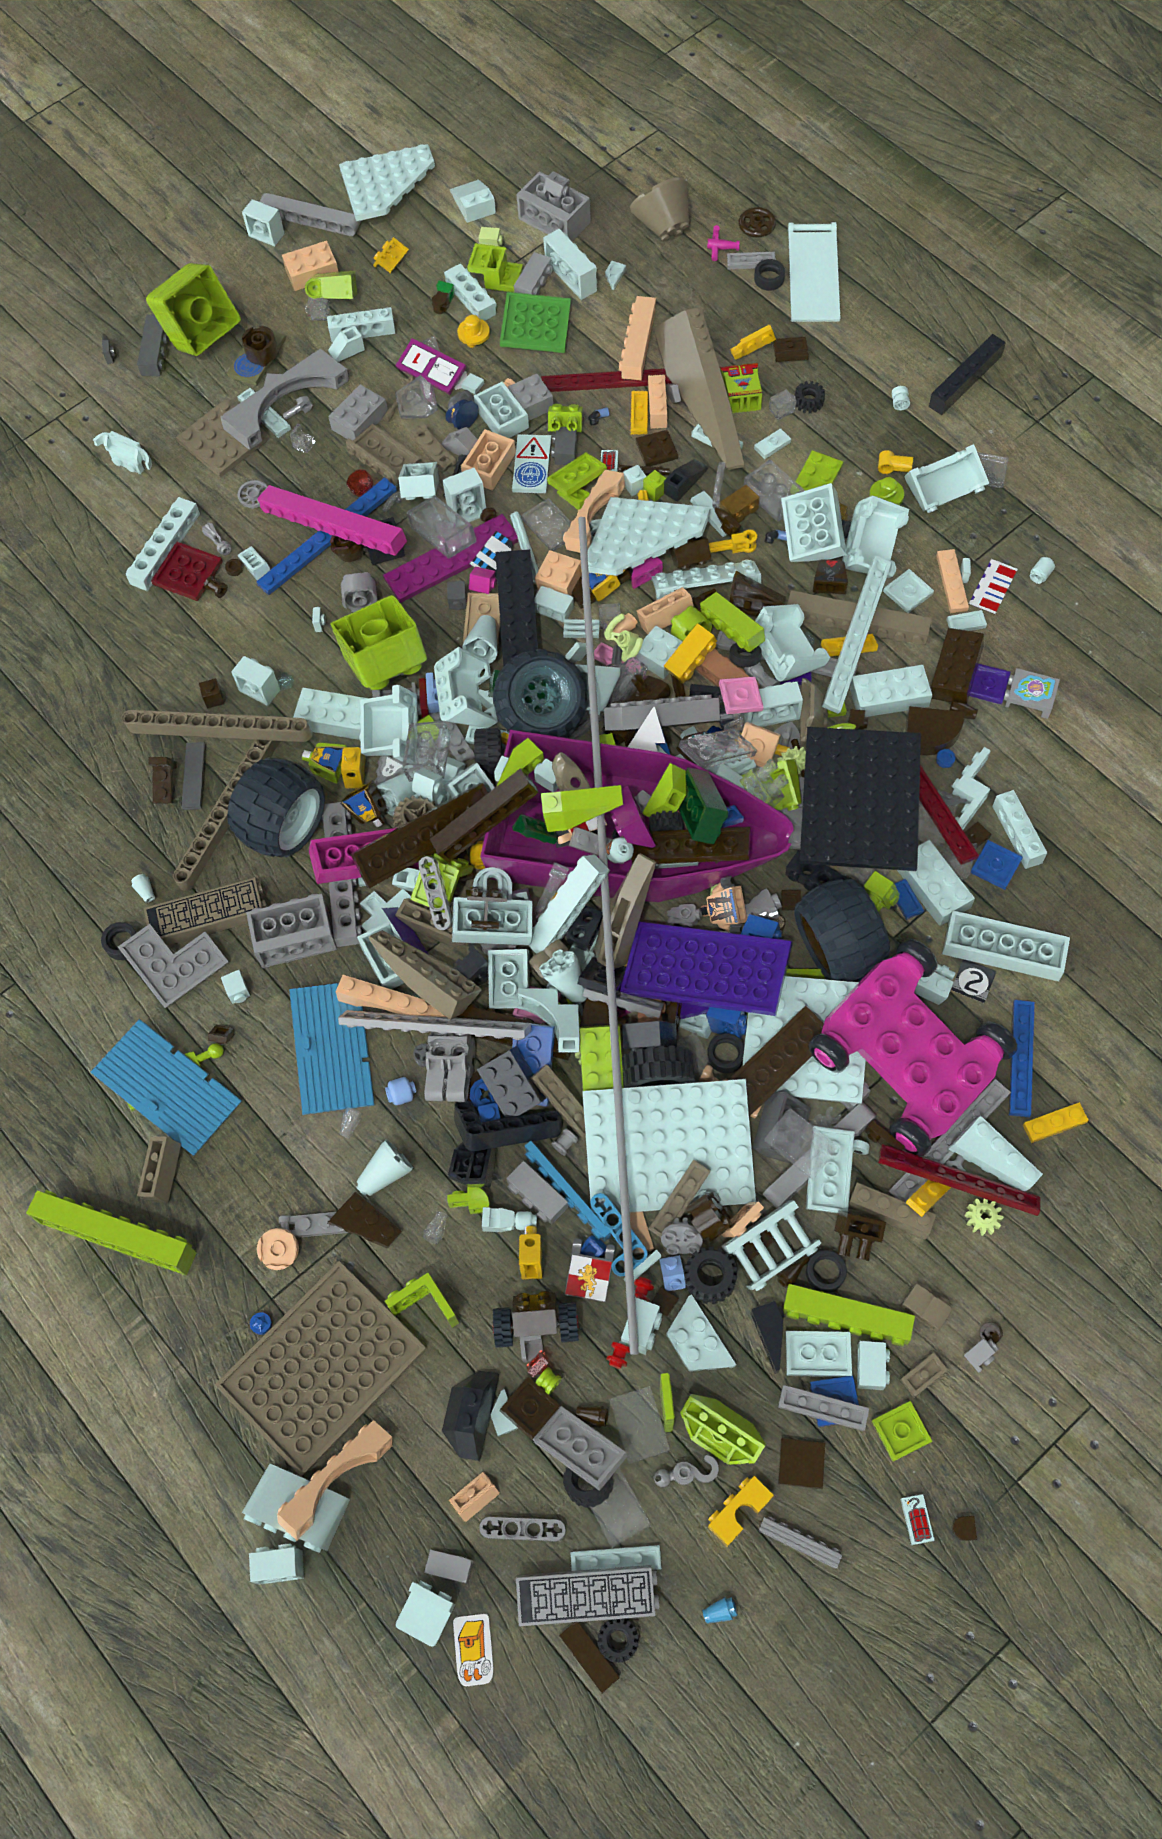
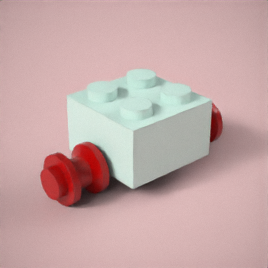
M640 1277L639 1280H634V1285L636 1286L635 1303L639 1353L646 1355L647 1350H652L655 1341V1334L653 1332L654 1329L659 1330L662 1313H660V1306L650 1303V1300L646 1297L648 1291H653L654 1286L651 1285L652 1281ZM628 1320L621 1341L619 1343L612 1342L611 1346L614 1348V1352L606 1358L610 1361L609 1365L617 1369H621L622 1366L627 1367L628 1364L624 1360L626 1354L630 1353Z

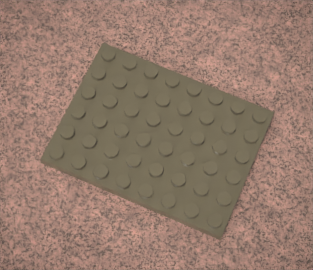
M338 1261L215 1386L303 1478L427 1349Z

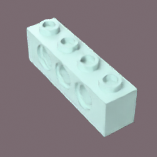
M461 263L444 272L446 282L454 284L455 295L473 315H477L484 321L496 315L497 304L495 300L490 298L485 288L479 285L477 279L473 278L468 269L464 268Z
M391 307L327 316L331 342H334L341 331L354 325L362 338L395 334Z
M1012 790L997 795L992 807L1015 851L1023 857L1021 862L1024 868L1027 869L1042 864L1047 851L1015 791Z

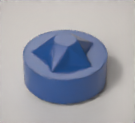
M256 1313L250 1320V1328L258 1335L266 1334L272 1327V1320L266 1313Z

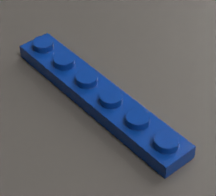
M1014 1000L1012 1035L1017 1042V1052L1011 1057V1093L1009 1099V1115L1028 1118L1031 1116L1035 1006V1002Z

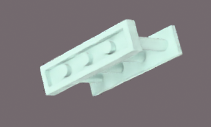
M794 1200L787 1201L747 1228L740 1237L736 1236L721 1246L725 1253L736 1254L752 1279V1282L746 1285L748 1289H755L756 1291L762 1289L767 1285L766 1281L805 1254L809 1256L818 1250L817 1246L821 1244L820 1240L810 1241L794 1216V1210L799 1208ZM782 1218L789 1222L804 1246L795 1253H793L777 1228V1222ZM764 1230L771 1232L787 1257L777 1265L760 1239V1233ZM748 1241L755 1245L770 1269L761 1276L758 1275L743 1251L744 1247L742 1245Z

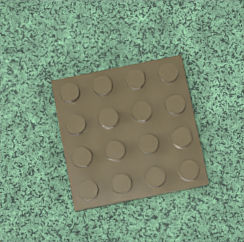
M226 399L176 437L177 442L220 478L270 439L269 434L260 427L262 442L249 450L225 431L222 426L221 416L235 407Z

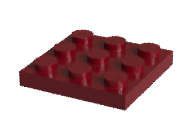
M176 541L151 582L157 587L198 601L205 591L204 583L209 576L215 575L223 561L221 557Z

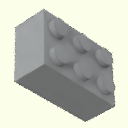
M360 384L328 416L331 429L344 438H349L353 441L371 424L376 426L383 419L388 410L386 399Z

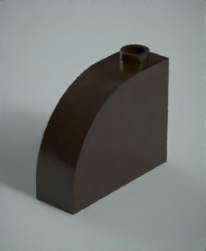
M909 706L905 732L921 733L920 755H936L940 750L949 749L956 743L963 727L965 712Z

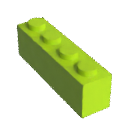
M715 592L700 603L701 613L717 630L720 629L725 633L727 638L734 640L740 648L750 652L765 641L764 628L719 593Z

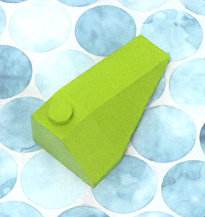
M621 785L541 793L543 815L548 832L569 830L623 805Z

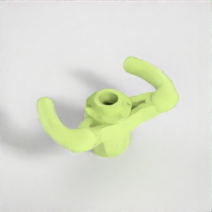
M619 614L609 623L604 636L606 640H612L622 649V661L629 663L639 653L643 639L639 635L627 630L621 633L613 632L615 626L625 618L624 614Z

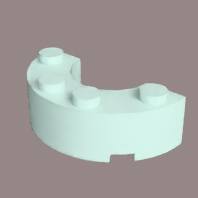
M445 756L438 760L434 772L424 768L416 771L412 784V791L416 792L415 798L421 795L422 799L428 798L429 802L435 801V806L450 800L451 796L444 788V785L464 771L466 764Z

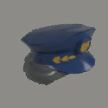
M468 390L458 392L452 396L448 403V411L445 415L446 420L449 423H453L454 427L458 430L465 427L470 428L478 417V405L474 402V395Z

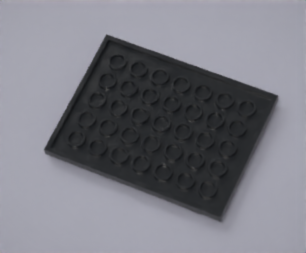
M807 727L799 864L917 871L921 733Z

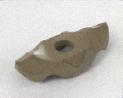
M562 752L555 756L552 770L560 791L591 788L582 771L569 757ZM571 778H577L580 781L578 788L570 784Z

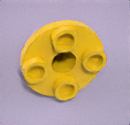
M468 315L458 326L457 334L461 342L473 348L490 338L489 325L477 315Z

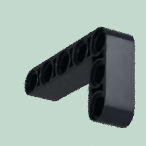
M470 1101L456 1102L454 1106V1123L465 1147L470 1151L550 1139L561 1134L562 1115L557 1111H545L481 1122Z

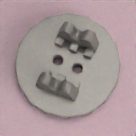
M675 1218L674 1224L666 1227L661 1236L663 1246L667 1248V1253L671 1255L699 1252L703 1237L696 1228L688 1225L687 1218H683V1222H679V1218Z

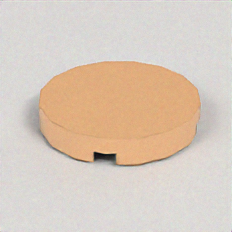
M270 1229L258 1241V1258L269 1269H285L293 1264L298 1256V1241L294 1234L287 1229Z

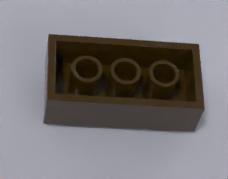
M948 628L931 684V699L946 702L960 700L966 704L968 703L984 647V633Z

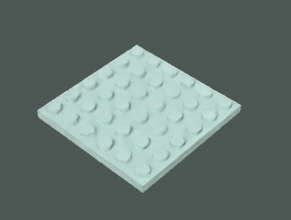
M785 976L776 1016L748 1012L743 1065L805 1006L824 1023L825 1018L859 982ZM856 1051L849 1055L850 1063L841 1073H834L824 1068L812 1056L776 1092H787L795 1098L862 1104L866 1060Z

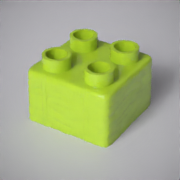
M186 264L146 297L147 304L174 347L178 351L195 356L200 355L241 320L239 313L220 284L212 267L206 264Z
M393 595L387 596L331 623L333 633L345 661L366 688L372 690L382 689L388 685L390 678L400 673L410 675L418 672L421 669V664L427 660L416 623Z

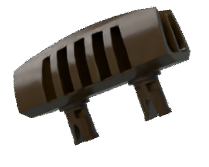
M641 674L634 675L636 680L631 679L636 688L625 699L624 703L669 698L671 695L668 683L649 675L642 677ZM604 725L602 731L605 734L612 733L615 742L617 741L619 744L625 742V746L628 747L640 728L605 730Z

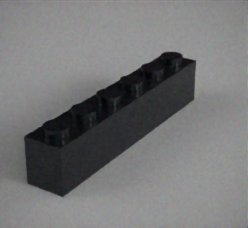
M992 334L931 393L929 408L943 415L1002 357L1006 342Z

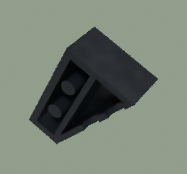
M471 945L468 948L470 953L463 960L459 958L455 962L457 966L454 969L458 970L467 979L473 981L477 986L483 985L489 979L488 963L475 947Z

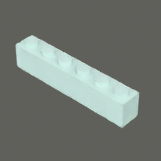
M595 854L582 856L578 860V865L568 874L565 884L557 890L558 894L548 903L546 911L539 916L537 924L532 928V939L529 945L536 954L543 951L554 941L563 938L610 870Z

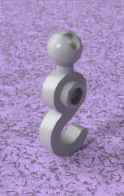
M705 1455L704 1461L712 1468L709 1475L701 1474L696 1467L688 1462H680L671 1472L665 1469L657 1470L654 1475V1481L660 1487L668 1486L673 1480L680 1485H688L693 1481L694 1477L702 1483H709L717 1477L719 1467L713 1457ZM660 1477L661 1480L657 1482L655 1478Z

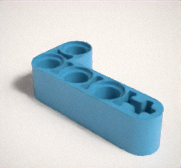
M602 1193L594 1195L591 1199L592 1209L623 1249V1242L620 1240V1234L622 1233V1217L620 1212L606 1195ZM596 1199H605V1207L609 1209V1207L611 1206L613 1210L606 1212V1214L602 1216L601 1213H603L604 1210L601 1207L596 1208ZM611 1214H616L619 1218V1222L615 1226H610L607 1222V1218ZM631 1228L632 1253L638 1247L644 1251V1257L641 1260H636L633 1257L634 1270L646 1260L648 1251ZM623 1253L612 1264V1270L618 1276H625V1272L620 1273L616 1269L617 1262L620 1260L624 1261Z

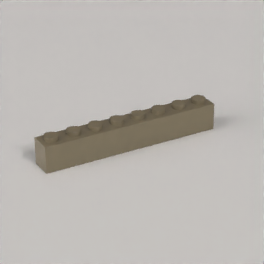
M792 590L787 605L798 604L804 613V622L840 628L845 631L849 629L857 603ZM876 607L867 634H873L880 638L910 642L916 645H926L932 618Z

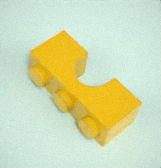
M755 1476L751 1480L747 1477L738 1486L741 1491L736 1496L732 1493L723 1503L726 1507L721 1512L716 1510L708 1519L711 1522L708 1528L726 1547L743 1530L735 1519V1511L741 1506H748L758 1514L774 1496Z

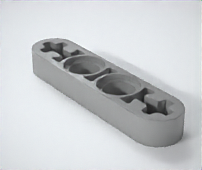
M423 857L419 861V870L433 923L437 929L447 930L452 926V915L438 862L433 857ZM427 860L432 862L430 872H435V875H429L428 877L426 874H430L429 869L424 867L427 864ZM432 878L438 882V886L434 890L429 887V881ZM440 897L443 901V905L440 908L434 906V899ZM445 910V913H442V917L447 919L445 926L439 923L442 917L441 914H436V911Z
M487 1517L481 1521L479 1526L481 1534L488 1539L556 1542L562 1540L566 1534L564 1524L560 1520ZM490 1521L493 1526H500L499 1521H503L501 1527L503 1535H498L499 1530H492L491 1534H488L487 1530H484V1526H487ZM510 1522H514L518 1526L517 1533L512 1536L508 1535L505 1530ZM532 1523L540 1526V1533L537 1536H530L528 1534V1526ZM543 1523H548L546 1528L550 1529L554 1528V1524H558V1527L562 1529V1533H558V1537H554L552 1532H546L547 1537H542L544 1533Z

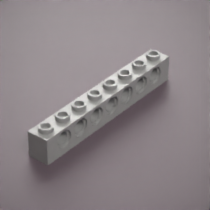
M341 802L325 804L324 806L325 838L353 834L351 824L348 825V819H351V814L340 804ZM357 878L329 882L333 937L337 947L359 944L357 937L362 935L361 925L358 926L357 922L360 919V910L356 908L359 897L358 892L354 890V886L357 885ZM343 888H348L345 892H340ZM349 905L348 908L341 909L343 906ZM346 922H351L349 926H343Z

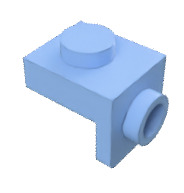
M680 1255L659 1259L665 1290L684 1289L686 1286Z

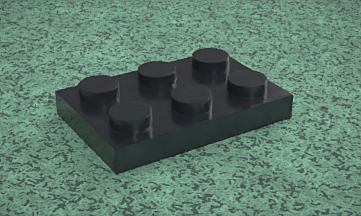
M592 957L579 976L577 984L585 989H594L608 996L606 966L599 963L596 957ZM624 966L614 970L616 994L622 985L626 970Z

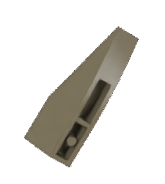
M638 854L610 903L614 970L627 964L656 862L643 854ZM602 919L594 949L597 961L606 966Z
M381 930L369 936V940L401 980L448 1019L451 1020L461 1015L480 993L481 988L463 976L458 970Z

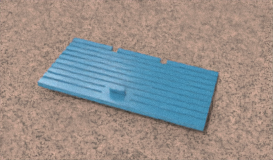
M339 983L289 989L303 1115L375 1105L370 1063L362 1062V1058L369 1057L365 1028L363 1026L349 1028L346 1025H339L338 1017L346 1010L363 1011V1007L338 1001L336 989Z
M139 1019L97 1066L93 1068L91 1073L169 1137L181 1143V1146L194 1156L238 1107L242 1100L214 1078L207 1082L205 1080L209 1075L179 1050L173 1055L170 1051L174 1046Z

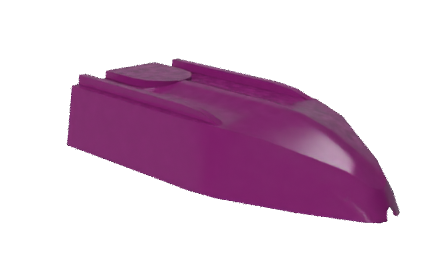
M510 730L504 757L509 758L513 749L529 738L543 752L544 760L548 759L553 763L558 753H564L582 771L590 787L595 788L592 742ZM600 743L602 786L621 785L622 788L628 786L634 798L642 790L652 796L670 763L684 769L685 772L687 767L708 771L686 759L665 753ZM533 770L528 776L539 793L485 834L480 857L485 868L494 867L503 870L508 874L512 883L558 890L567 881L568 874L576 868L578 860L582 856L594 854L570 847L569 845L556 848V844L544 843L513 831L512 826L520 814L545 821L541 793H551V791L535 782ZM709 772L725 806L735 805L744 817L742 823L724 828L750 827L749 860L720 861L717 864L715 862H698L697 866L654 869L645 901L662 902L699 893L719 884L721 878L730 875L733 878L778 858L792 844L789 843V837L794 831L792 822L784 814L743 788ZM571 778L570 784L578 788L580 781L577 778ZM610 811L604 813V818L607 823L605 825L606 838L612 839L616 825ZM645 816V820L649 827V817ZM631 858L624 862V864L614 863L607 859L608 869L610 870L608 873L610 898H614L632 866ZM601 884L593 895L602 897Z

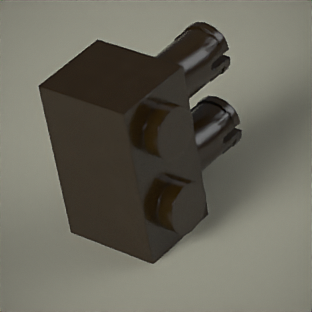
M838 1211L834 1231L838 1232L841 1237L837 1254L850 1257L853 1238L856 1239L857 1237L860 1239L856 1258L869 1261L872 1243H875V1241L882 1243L886 1222L876 1218Z

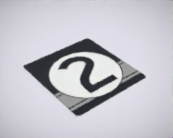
M963 959L951 990L985 1003L996 971Z

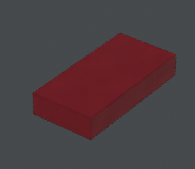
M419 678L420 710L423 719L429 715V709L427 705L426 679Z

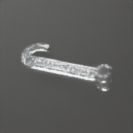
M556 862L554 863L549 874V881L534 910V914H537L536 918H539L548 908V903L553 899L561 881H564L569 868Z

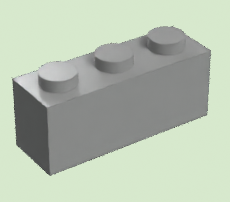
M534 252L514 284V293L539 295L541 287L546 284L547 277L553 271L551 257Z
M524 1161L506 1178L509 1184L507 1186L514 1195L518 1193L523 1198L522 1202L529 1209L533 1207L538 1212L536 1215L544 1223L548 1221L552 1225L569 1207L568 1202Z

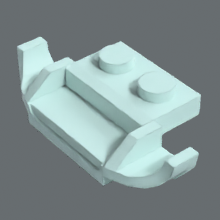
M113 431L101 433L93 439L96 446L104 444L105 449L111 455L113 463L117 466L121 465L130 472H136L140 475L144 471L141 463L142 460L146 461L147 469L150 470L152 467L150 456L134 440Z

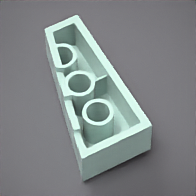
M981 1116L973 1120L948 1147V1150L953 1153L956 1152L963 1159L973 1162L985 1172H990L998 1177L999 1180L1021 1191L1029 1190L1043 1175Z

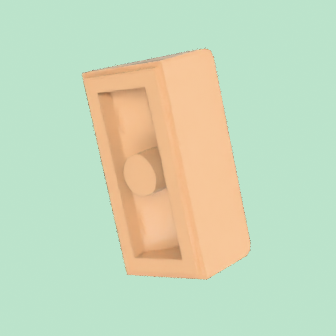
M483 1471L449 1501L464 1522H466L497 1497L499 1491Z

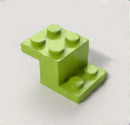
M475 243L467 269L468 272L484 275L486 289L514 292V284L523 271V264L507 262L506 247Z

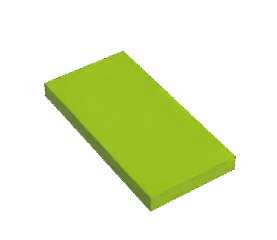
M663 1373L660 1374V1394L665 1432H672L675 1417L670 1374Z

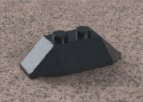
M462 1142L453 1151L448 1178L470 1188L491 1187L496 1163V1148L470 1151Z
M478 1371L451 1389L442 1432L459 1458L480 1461L499 1379L498 1373Z

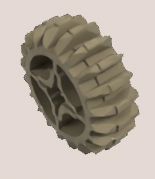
M414 795L410 799L406 797L403 802L400 801L394 810V827L398 828L437 807L435 806V801L429 802L428 798L422 799L421 795L418 798H415Z

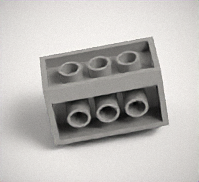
M539 171L516 194L518 218L546 234L560 229L573 241L591 223L590 198L573 188L569 189L566 196L562 195L561 197L554 196L548 191L544 193L543 188L548 175Z
M311 894L306 898H295L289 902L274 903L269 907L254 908L246 912L254 954L262 968L337 950L329 910L322 894Z

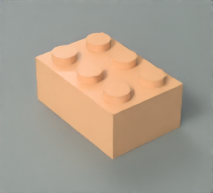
M327 241L282 255L285 270L294 291L305 288L306 282L315 274L338 272L336 260Z
M484 429L462 463V472L475 467L483 482V487L493 491L516 455L515 440Z

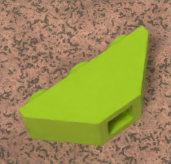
M672 763L668 765L644 808L643 815L650 817L652 814H656V812L672 811L674 813L678 810L686 796V772L684 769Z

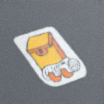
M478 1614L455 1618L453 1625L457 1674L463 1686H474L489 1683L493 1676V1659L488 1615Z

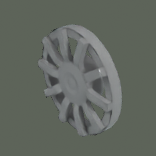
M257 480L244 483L237 493L239 502L244 507L251 509L260 507L257 498L263 493L260 491L263 488L266 489L267 485Z

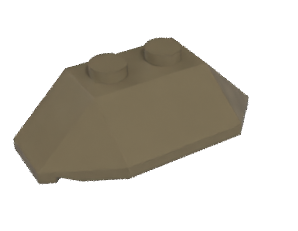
M802 678L801 695L803 703L800 716V748L804 747L806 749L807 727L826 728L827 718H824V713L827 712V709L822 707L824 694L815 684L806 678Z
M410 898L403 900L395 916L415 932L449 946L465 945L462 942H452V926L447 930H439L434 926L428 906L410 900ZM451 902L449 907L453 916V902ZM436 911V914H441L442 917V912ZM442 917L439 923L445 926L447 919Z

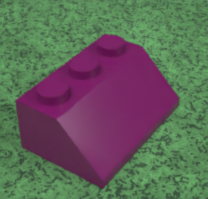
M628 786L622 788L623 805L610 810L619 836H624L627 843L655 847L656 845L645 817Z

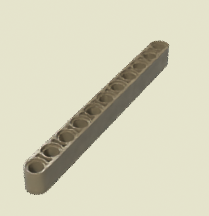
M127 710L121 716V720L131 733L294 742H306L312 737V731L304 718Z
M253 741L174 871L173 879L179 889L188 891L194 886L230 825L227 818L228 803L241 776L261 759L271 758L280 741Z

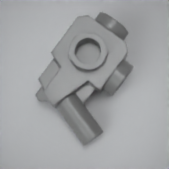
M694 904L673 907L667 911L669 918L666 925L674 926V924H680L685 928H693V926L698 924V920L702 919L701 909L697 908Z

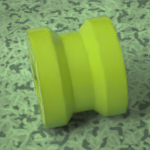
M547 1367L537 1379L536 1384L539 1387L542 1386L545 1392L550 1395L559 1385L562 1377L555 1375L552 1369Z

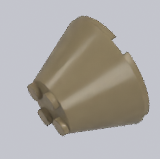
M675 177L653 186V191L646 195L642 193L630 205L631 214L660 237L662 241L668 240L673 235L675 237L683 234V229L689 226L687 178L684 179V177Z

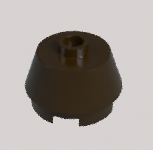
M332 535L330 539L332 552L344 562H353L359 559L364 552V545L344 540L335 535Z

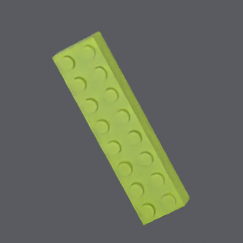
M45 1190L44 1193L36 1191L26 1212L27 1215L39 1224L187 1276L197 1253L192 1249V1245L187 1243V1240L182 1237L175 1236L174 1239L168 1236L167 1232L159 1229L154 1232L145 1224L138 1223L135 1225L131 1223L130 1219L119 1216L117 1219L108 1211L101 1209L98 1212L94 1210V1207L82 1203L80 1206L75 1203V1200L65 1196L61 1199L57 1197V1194Z

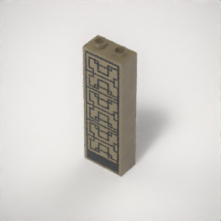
M254 877L143 909L147 925L150 924L168 946L197 938L203 932L211 934L247 924L246 912L254 908H265L267 904L261 897L264 894L262 884H258Z

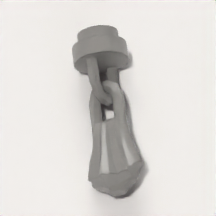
M206 523L202 527L204 535L217 545V551L221 555H228L231 552V545L227 541H221L222 539L213 523Z

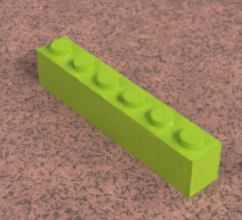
M792 1284L788 1285L783 1306L784 1314L791 1319L798 1320L800 1317L807 1319L808 1323L819 1325L820 1323L828 1324V1327L831 1329H847L851 1334L861 1336L862 1333L870 1335L871 1339L883 1341V1339L891 1340V1343L897 1346L908 1345L911 1341L915 1315Z

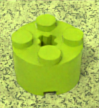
M693 606L687 607L685 611L680 615H675L671 620V634L681 641H684L697 623L709 632L712 630V623Z

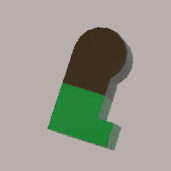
M439 280L436 285L437 294L432 297V306L436 314H443L452 302L455 291L454 284Z

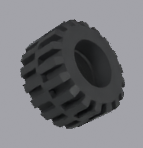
M480 728L474 732L475 763H478L485 775L494 774L501 756H503L502 737L499 728Z
M705 1247L700 1248L699 1252L695 1251L692 1257H689L684 1271L685 1286L689 1290L688 1293L694 1295L695 1300L698 1302L699 1300H702L704 1304L708 1302L717 1304V1301L723 1302L726 1297L732 1294L736 1286L737 1267H735V1261L730 1259V1254L727 1252L724 1254L722 1252L723 1249L718 1248V1250H714V1247H709V1249L705 1250ZM707 1265L716 1266L721 1270L723 1280L715 1286L705 1285L698 1278L699 1270Z

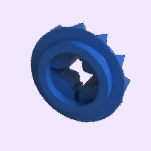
M482 1078L474 1082L470 1088L469 1098L476 1108L496 1103L490 1091L488 1093L489 1099H480L482 1095L480 1088L484 1091L488 1090Z

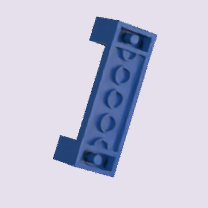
M749 914L740 934L783 940L779 922ZM709 1007L706 1017L711 1032L717 1034L729 1033L736 1035L739 1039L746 1035L747 1016L745 1012Z

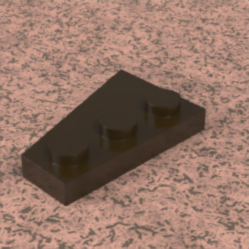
M356 1191L327 1222L331 1226L342 1228L348 1233H354L387 1249L402 1232Z

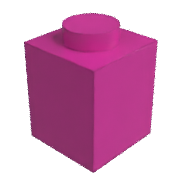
M475 566L470 573L469 590L489 594L493 588L495 589L497 584L495 571Z

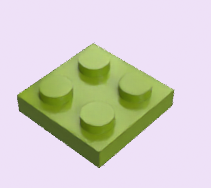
M911 1401L871 1421L892 1462L932 1442Z

